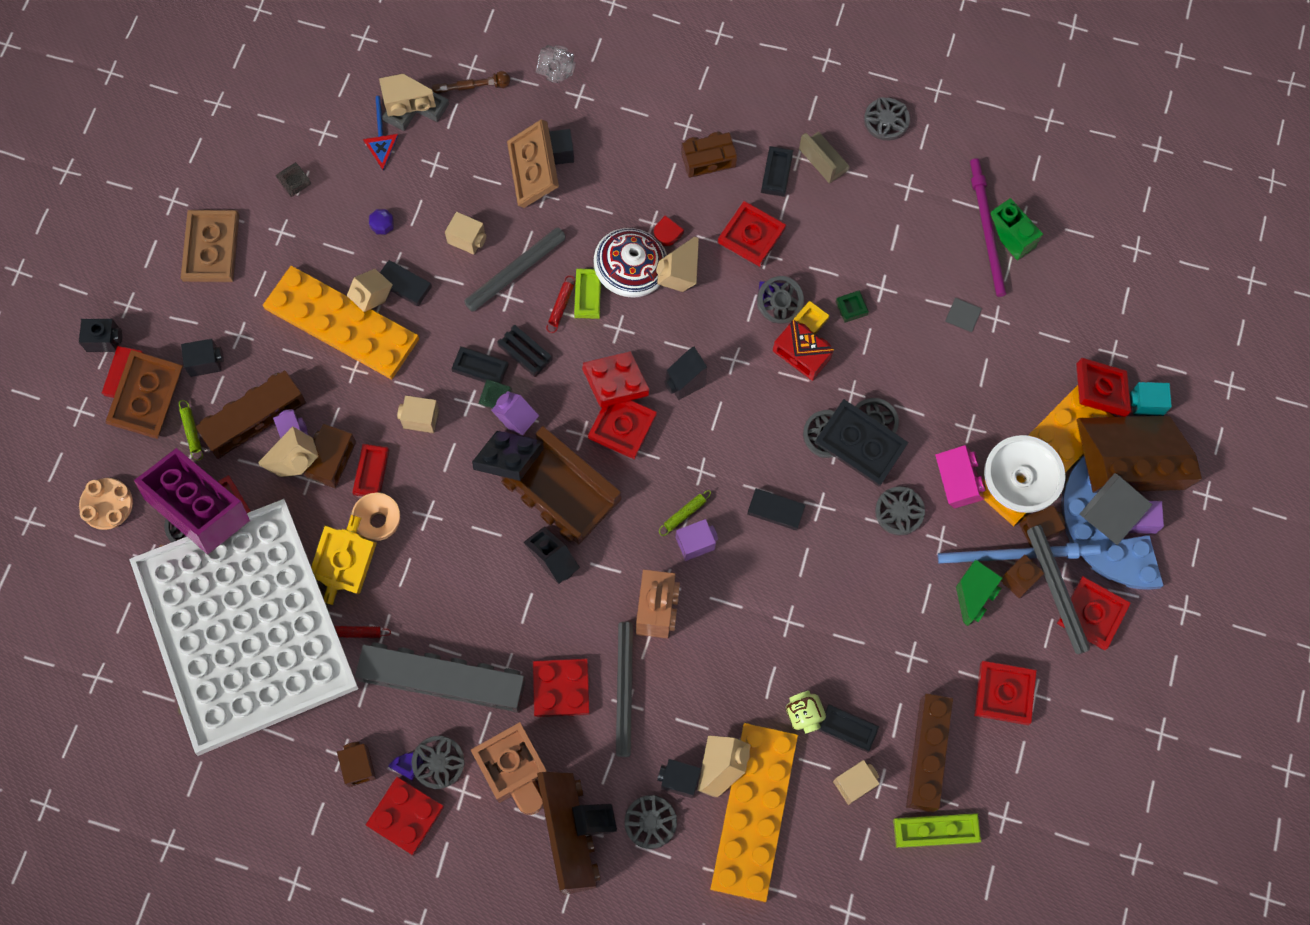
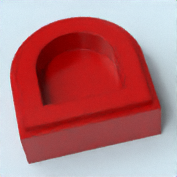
M666 216L654 228V237L662 246L673 245L684 234V229Z

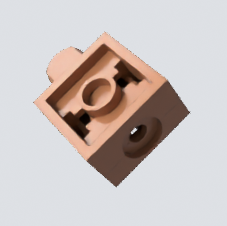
M643 570L636 635L668 638L669 631H675L677 609H673L672 604L678 605L680 582H675L676 573Z
M520 722L471 749L475 760L499 803L513 797L519 810L526 815L537 814L542 809L541 792L536 784L538 782L537 773L547 771Z

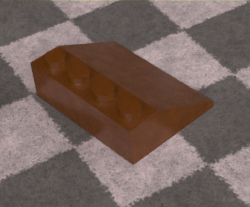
M1170 416L1089 417L1076 420L1093 493H1098L1114 473L1125 480L1137 492L1186 490L1202 480L1197 456Z
M539 772L537 777L559 890L564 896L595 889V881H600L601 879L598 864L591 863L590 853L595 852L592 835H577L572 807L580 805L578 797L584 796L581 780H575L573 773Z

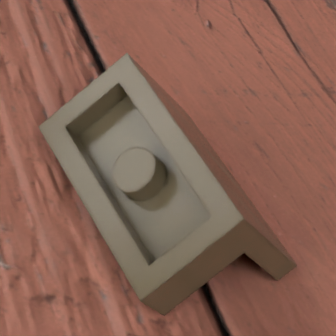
M819 131L811 137L807 133L801 136L799 150L829 184L849 170V165Z

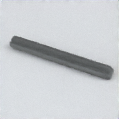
M559 227L552 230L464 300L466 307L471 312L478 309L564 241V232Z
M1041 525L1031 527L1027 530L1028 536L1044 572L1076 654L1087 652L1090 650L1089 643Z
M620 622L618 624L616 755L618 757H629L631 755L633 624L631 622Z

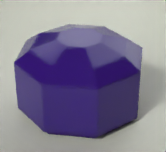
M376 209L369 215V226L376 234L386 235L393 229V216L386 209Z

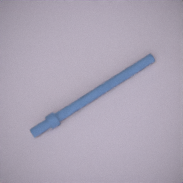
M1066 543V546L1050 547L1054 557H1067V559H1078L1079 556L1100 555L1101 552L1099 544L1078 545V543ZM1034 548L938 553V564L974 562L975 559L977 561L1020 559L1024 554L1029 559L1037 558Z

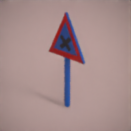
M376 96L378 137L363 139V141L384 171L398 134L383 136L380 96Z

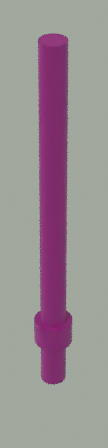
M975 158L970 160L973 175L971 183L973 190L976 191L996 296L1002 297L1006 295L985 189L987 181L986 176L982 174L980 159Z

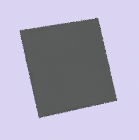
M955 298L945 322L972 332L982 308Z

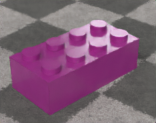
M177 448L134 480L144 500L207 555L250 521L242 502Z

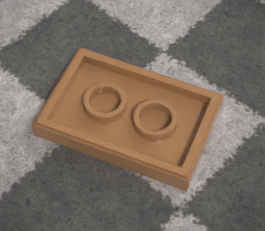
M541 119L507 141L518 206L523 208L559 187L548 123Z
M188 210L181 279L183 282H233L239 213L237 210Z

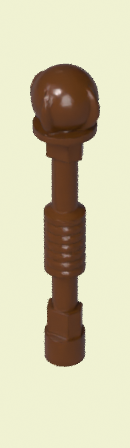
M499 71L497 74L494 73L493 77H488V79H469L457 81V83L432 84V89L434 93L440 94L448 92V90L458 89L460 91L474 89L476 86L495 85L496 88H506L510 83V76L504 71Z

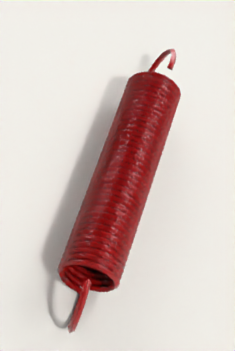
M573 276L565 278L566 281L568 277H572L574 284L569 282L563 283L548 323L557 327L554 332L558 329L575 285V278ZM547 325V326H546L547 331H548L549 333H554V332H550V331L548 330V325Z
M334 626L339 638H381L380 626Z

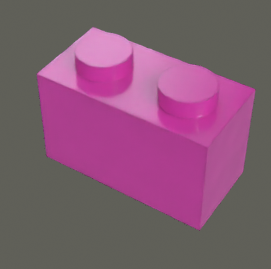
M964 445L935 454L949 505L955 509L985 500L983 492L986 491L983 477L978 476L976 471L979 461L975 451L971 452Z

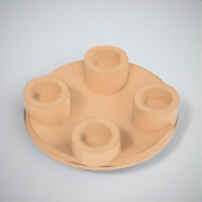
M113 478L89 481L79 502L81 518L90 526L101 530H108L121 525L130 515L133 506V498L129 488L123 482Z

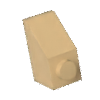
M693 237L659 261L656 268L658 285L684 292L696 284L699 238Z
M292 426L259 461V465L279 477L301 475L318 457L314 440Z
M708 736L697 791L712 797H719L746 772L751 745L736 738Z

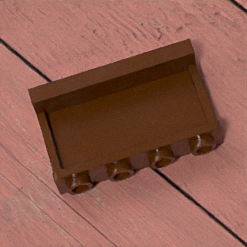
M542 426L536 432V439L543 441L544 450L521 481L502 477L501 483L511 492L516 490L522 496L520 499L529 508H537L541 512L540 517L547 524L552 525L554 523L561 529L559 533L571 543L574 540L580 545L621 501V492Z

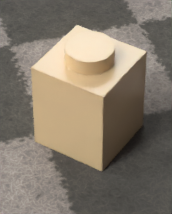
M458 212L455 213L445 231L448 244L473 255L478 247L481 248L486 240L483 223Z
M376 269L354 277L347 297L365 312L385 303L392 284Z
M405 396L404 404L399 405L397 417L400 419L404 429L434 433L439 407L436 400Z
M863 760L835 778L833 783L849 805L879 785L877 781L879 775L871 764L867 765Z

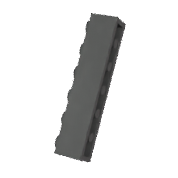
M372 642L371 646H362L355 674L359 682L519 713L526 681L518 670L505 668L504 672L493 670L494 666L484 663H478L477 667L467 665L465 660L451 658V662L440 660L441 656L432 653H425L424 656L414 655V651L407 648H398V651L388 650L387 645Z

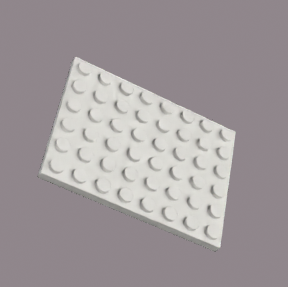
M285 499L247 513L250 521L208 555L188 537L129 559L194 752L197 756L358 689Z

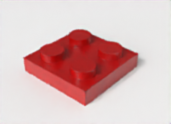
M743 201L719 236L718 243L760 267L785 231L786 224Z
M631 351L583 362L582 370L600 408L649 396L650 389Z
M1081 358L1076 363L1080 405L1126 417L1131 412L1126 370Z
M631 400L602 407L588 434V439L635 460L657 416V412Z
M1082 576L1070 598L1087 641L1106 650L1131 603ZM1060 616L1056 624L1065 628Z
M587 659L533 661L535 717L590 715Z
M982 661L980 663L974 716L1029 726L1032 721L1037 670Z
M396 777L367 821L366 826L414 856L444 809V806Z

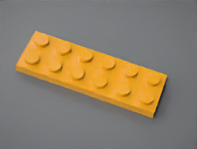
M293 266L289 267L263 304L265 310L391 380L419 341L417 334L371 309L365 312L362 311L346 295Z
M1077 385L1028 436L1036 437L1048 443L1060 456L1066 473L1084 454L1076 420L1078 418L1114 416L1109 412L1080 405ZM1016 477L1018 482L1024 483L1023 477ZM984 480L986 491L983 492L985 501L1014 527L1026 513L1011 510L999 503L990 493Z
M743 724L740 740L751 745L750 757L747 762L746 772L730 788L710 890L766 902L798 735L751 724Z

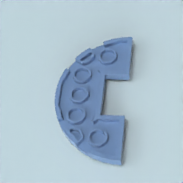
M1085 456L1082 457L1067 478L1065 490L1062 494L1061 512L1065 520V531L1070 543H1078V545L1099 544L1100 555H1084L1082 557L1092 566V570L1109 581L1114 580L1126 585V587L1151 590L1162 588L1163 582L1150 535L1130 539L1123 538L1116 545L1080 515V512L1097 494L1092 492Z

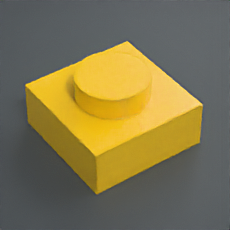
M809 301L794 320L797 323L805 324L811 330V333L816 335L829 319V315Z

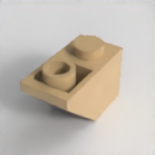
M405 74L379 78L388 116H401L408 112L426 111L429 108L436 107L432 89Z

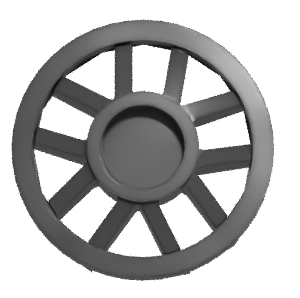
M655 795L643 796L635 800L629 806L624 821L628 837L637 846L645 849H656L667 844L673 837L677 826V818L673 807L665 799ZM652 800V810L646 811L644 801ZM655 801L661 802L665 806L656 811ZM641 803L643 813L632 810L636 805ZM669 809L671 816L661 819L659 814ZM630 814L640 817L639 823L629 822ZM672 820V828L669 831L663 823ZM629 826L640 827L635 836L632 835ZM660 828L668 834L664 840L657 834ZM642 831L648 833L644 843L637 840ZM652 834L659 843L648 844Z

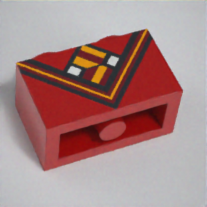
M792 320L774 341L773 346L774 353L812 381L831 360L834 351L828 341L823 338L819 339L811 333V330L805 324L797 323L795 320Z

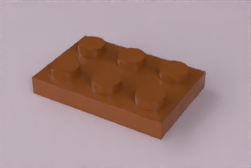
M131 350L107 415L106 424L158 439L183 366Z

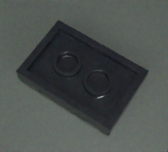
M845 399L841 401L814 441L816 445L878 487L881 486L909 443Z

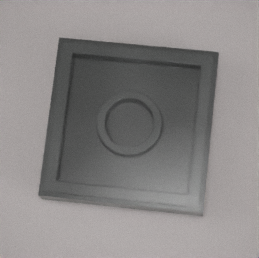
M1114 473L1080 512V515L1118 545L1153 504Z

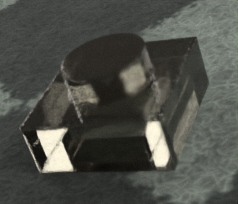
M296 162L275 175L290 197L311 185L310 179Z

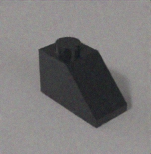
M695 346L685 352L666 371L665 385L670 394L675 393L678 400L705 387L707 366Z
M545 526L524 541L525 546L548 575L558 584L572 577L573 573L580 569L567 546Z

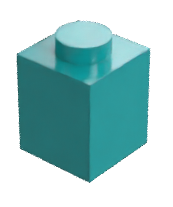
M1138 382L1133 390L1129 392L1133 415L1164 416L1172 407L1170 383Z

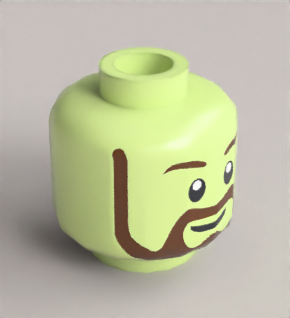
M805 691L789 698L790 703L786 705V711L795 730L804 729L805 734L821 728L819 723L825 720L826 713L818 695Z

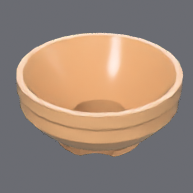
M370 493L363 496L356 502L351 514L362 518L357 533L371 541L387 539L393 535L400 523V510L397 503L390 496L383 493ZM377 514H382L386 517L385 524L380 528H375L371 525L372 517Z

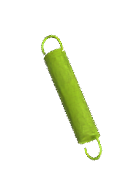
M179 401V411L191 457L193 458L192 453L202 450L189 403L185 401L188 407L181 409V401ZM201 452L202 457H201L200 459H195V458H193V459H194V460H198V461L201 460V459L203 458V453Z
M698 494L664 522L666 529L669 532L675 529L707 503L706 499L701 494Z

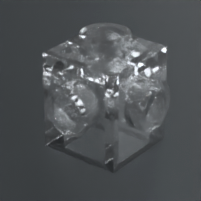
M547 45L540 50L535 72L547 76L546 79L551 82L560 83V81L562 82L573 75L576 63L573 62L575 54L568 52V48L564 46L554 45L553 47Z

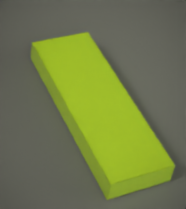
M978 814L893 819L896 848L981 842Z

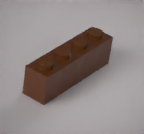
M284 370L281 373L271 375L267 382L259 387L249 389L245 396L237 401L227 403L215 415L203 418L195 428L215 457L219 459L275 423L273 418L279 416L281 412L289 409L295 411L304 405L306 401Z
M926 693L920 699L906 808L932 813L940 808L953 698Z

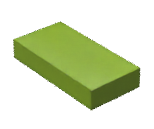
M576 269L574 318L600 319L601 281L597 277L595 269Z

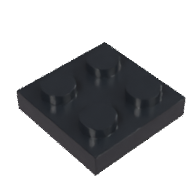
M496 431L472 461L473 470L521 481L544 450L543 441Z

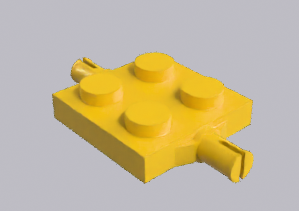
M350 515L346 530H338L329 526L324 527L311 566L316 580L327 586L323 599L325 603L330 605L334 603L337 590H348L356 594L361 593L377 542L365 539L357 533L362 518L355 515Z

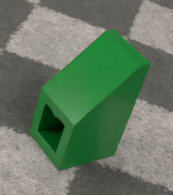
M1011 198L991 211L1001 243L1017 261L1037 247L1043 233Z
M976 559L956 586L963 623L967 626L973 620L976 622L980 621L987 611L983 607L988 599L993 601L1002 589L998 586L1002 577Z

